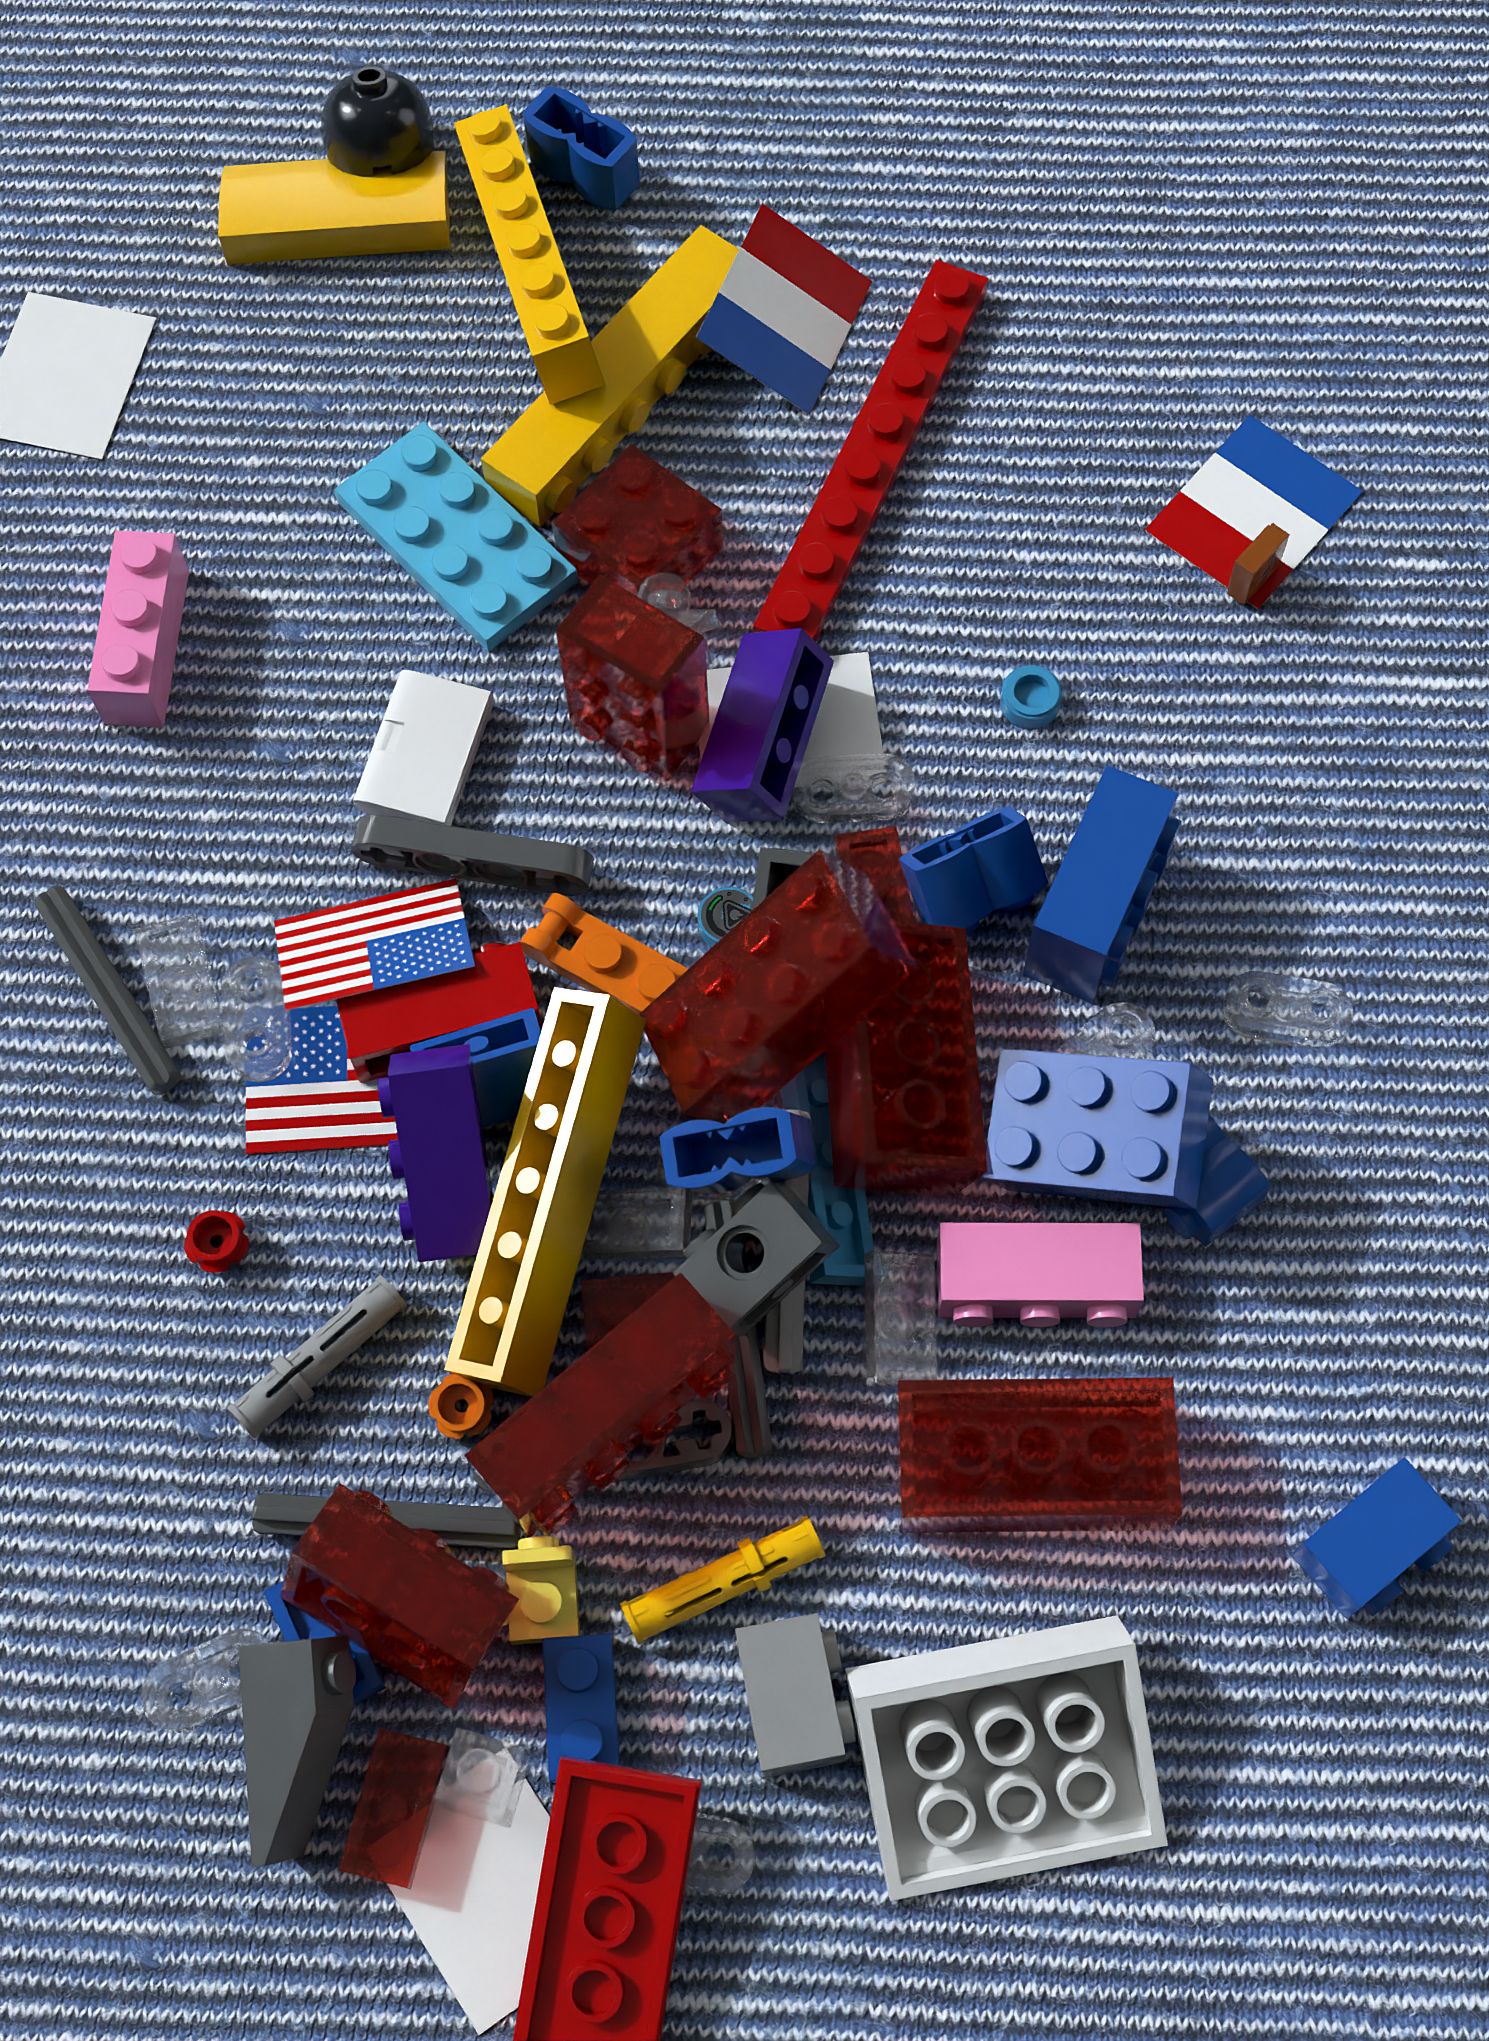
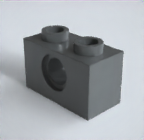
M769 1182L766 1186L759 1183L744 1192L732 1206L735 1215L718 1231L711 1228L695 1238L683 1253L687 1260L673 1272L723 1334L745 1335L840 1247L839 1243L790 1186ZM756 1236L763 1245L764 1258L756 1270L749 1272L743 1265L741 1254L745 1243Z

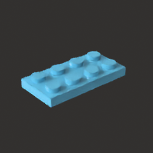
M424 421L334 489L337 502L488 652L578 582L577 569Z

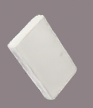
M401 670L354 796V806L358 810L370 815L451 826L494 705L491 691L416 671Z

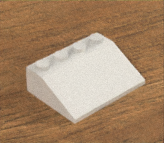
M1117 1615L845 1669L862 1765L890 1901L1168 1846L1136 1645Z

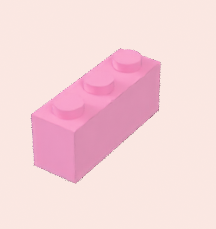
M115 530L87 688L104 725L164 728L189 576V569L175 533Z
M940 1223L937 1237L938 1318H953L954 1324L964 1327L987 1326L994 1322L993 1318H1020V1323L1029 1327L1054 1326L1060 1323V1318H1087V1324L1094 1327H1117L1127 1323V1318L1137 1317L1144 1301L1140 1223Z

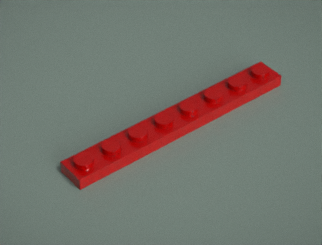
M937 259L935 260L753 625V633L802 628L815 642L817 641L981 306L988 289V277Z

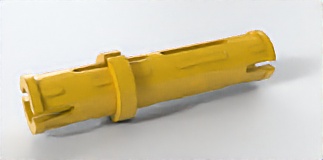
M806 1515L800 1521L753 1543L747 1537L737 1542L738 1550L694 1571L685 1573L677 1579L628 1602L620 1603L638 1645L658 1633L692 1617L701 1615L707 1610L749 1590L757 1588L759 1593L772 1588L771 1580L817 1558L825 1557L823 1547L808 1516Z

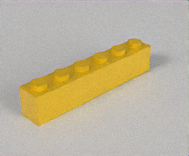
M507 104L488 111L478 112L469 118L455 122L454 126L549 404L551 405L605 386L587 329Z
M700 225L591 341L605 386L551 405L544 391L483 455L481 463L485 481L518 513L541 527L554 512L561 513L572 502L577 487L591 472L597 473L606 466L613 454L614 447L628 432L635 433L642 427L649 415L650 408L664 393L670 394L677 389L685 376L686 369L700 354L707 355L713 350L697 339L696 336L739 251L737 247Z
M554 987L444 1368L448 1372L488 1385L490 1388L539 1399L542 1396L646 1023L644 1018L611 995Z

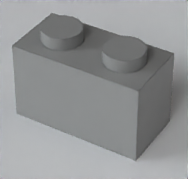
M818 1613L736 1628V1641L762 1778L844 1763L846 1755L844 1744L856 1742L848 1699L835 1701L830 1674L842 1671L834 1629L821 1632Z

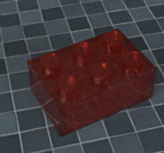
M600 574L556 629L570 722L588 740L599 742L602 739L620 750L622 757L635 769L644 773H649L652 770L669 780L710 727L705 637Z
M340 1483L291 1551L280 1597L339 1636L349 1635L351 1643L367 1651L370 1656L454 1710L497 1645L519 1598L509 1593L510 1588L508 1584L495 1572L481 1566H476L472 1569L452 1556L449 1546L436 1534L423 1528H416L413 1531L393 1518L390 1508L374 1494L364 1490H358L355 1493Z

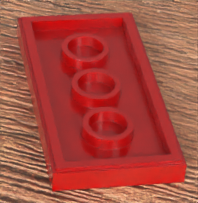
M568 1756L560 1758L513 2041H661L703 1780Z

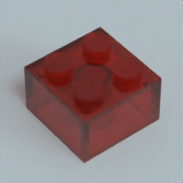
M630 444L552 522L556 550L577 569V575L645 626L723 548L722 509L633 444Z

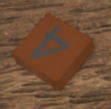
M1274 523L1270 526L1267 525L1236 559L1227 587V594L1245 605L1280 566L1290 534Z

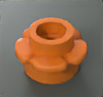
M450 1374L432 1391L428 1401V1410L430 1416L437 1421V1429L443 1435L453 1439H461L465 1434L475 1436L487 1428L492 1419V1414L489 1410L490 1406L494 1403V1396L488 1385L474 1382L456 1374ZM462 1399L466 1400L468 1403L467 1410L458 1412L456 1403Z

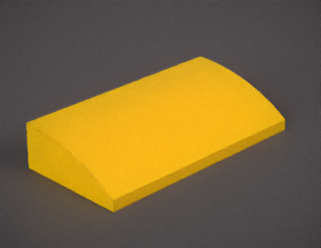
M446 150L432 151L421 164L402 173L392 174L391 165L373 167L374 177H361L342 172L330 164L328 159L224 166L219 195L218 237L227 265L451 249Z

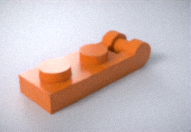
M552 893L542 907V912L545 916L536 928H528L519 941L521 942L523 952L538 963L592 993L611 995L644 1018L646 1023L669 1035L701 986V975L583 911L568 897L559 893ZM565 930L579 937L570 951L557 943Z

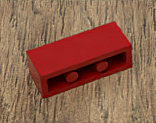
M521 942L509 945L490 943L477 948L472 953L475 963L474 967L336 999L349 1057L359 1082L363 1083L388 1076L391 1054L411 1052L410 1045L533 1007L542 1031L541 1016Z

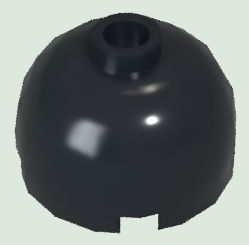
M366 66L345 77L328 93L321 115L322 140L330 164L342 172L361 177H374L373 167L391 165L392 174L402 173L421 164L433 151L434 127L428 104L417 86L404 76L383 70L380 67Z

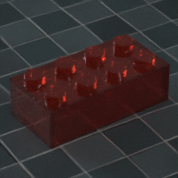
M819 849L639 1015L646 1020L644 1031L683 1113L700 1120H711L725 1124L729 1119L741 1112L760 1108L918 969V966L867 874Z
M847 915L818 945L834 1188L955 1196L988 1171L966 928Z
M679 1273L464 1456L476 1477L527 1538L533 1536L538 1530H541L545 1536H548L559 1529L575 1514L578 1508L572 1502L587 1488L594 1484L600 1491L615 1481L629 1467L630 1462L625 1458L626 1455L644 1439L653 1446L666 1437L682 1420V1417L677 1412L693 1397L698 1395L703 1401H706L730 1381L734 1375L729 1368L735 1362L736 1334L684 1275Z
M1173 1377L898 1380L895 1396L899 1533L1172 1530L1182 1515Z

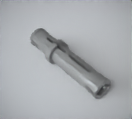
M379 1275L374 1283L338 1314L329 1319L323 1327L286 1359L282 1355L274 1359L270 1363L273 1370L234 1404L231 1403L227 1410L255 1440L260 1436L259 1433L299 1399L303 1403L308 1401L314 1395L311 1388L351 1353L355 1352L400 1310L403 1311L407 1307L406 1302L396 1289L383 1276Z

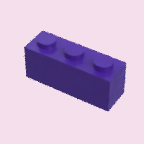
M802 628L743 634L691 789V793L725 823L784 820L834 664V660Z
M470 1044L391 1054L388 1077L378 1078V1092L383 1118L395 1117L398 1139L390 1140L388 1142L393 1179H405L408 1201L399 1202V1218L403 1240H415L419 1262L477 1255L494 1195Z

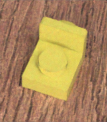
M537 1536L520 1539L518 1541V1549L502 1551L503 1567L506 1571L510 1643L512 1645L542 1643V1638L580 1636L576 1557L572 1547L569 1545L559 1546V1538Z

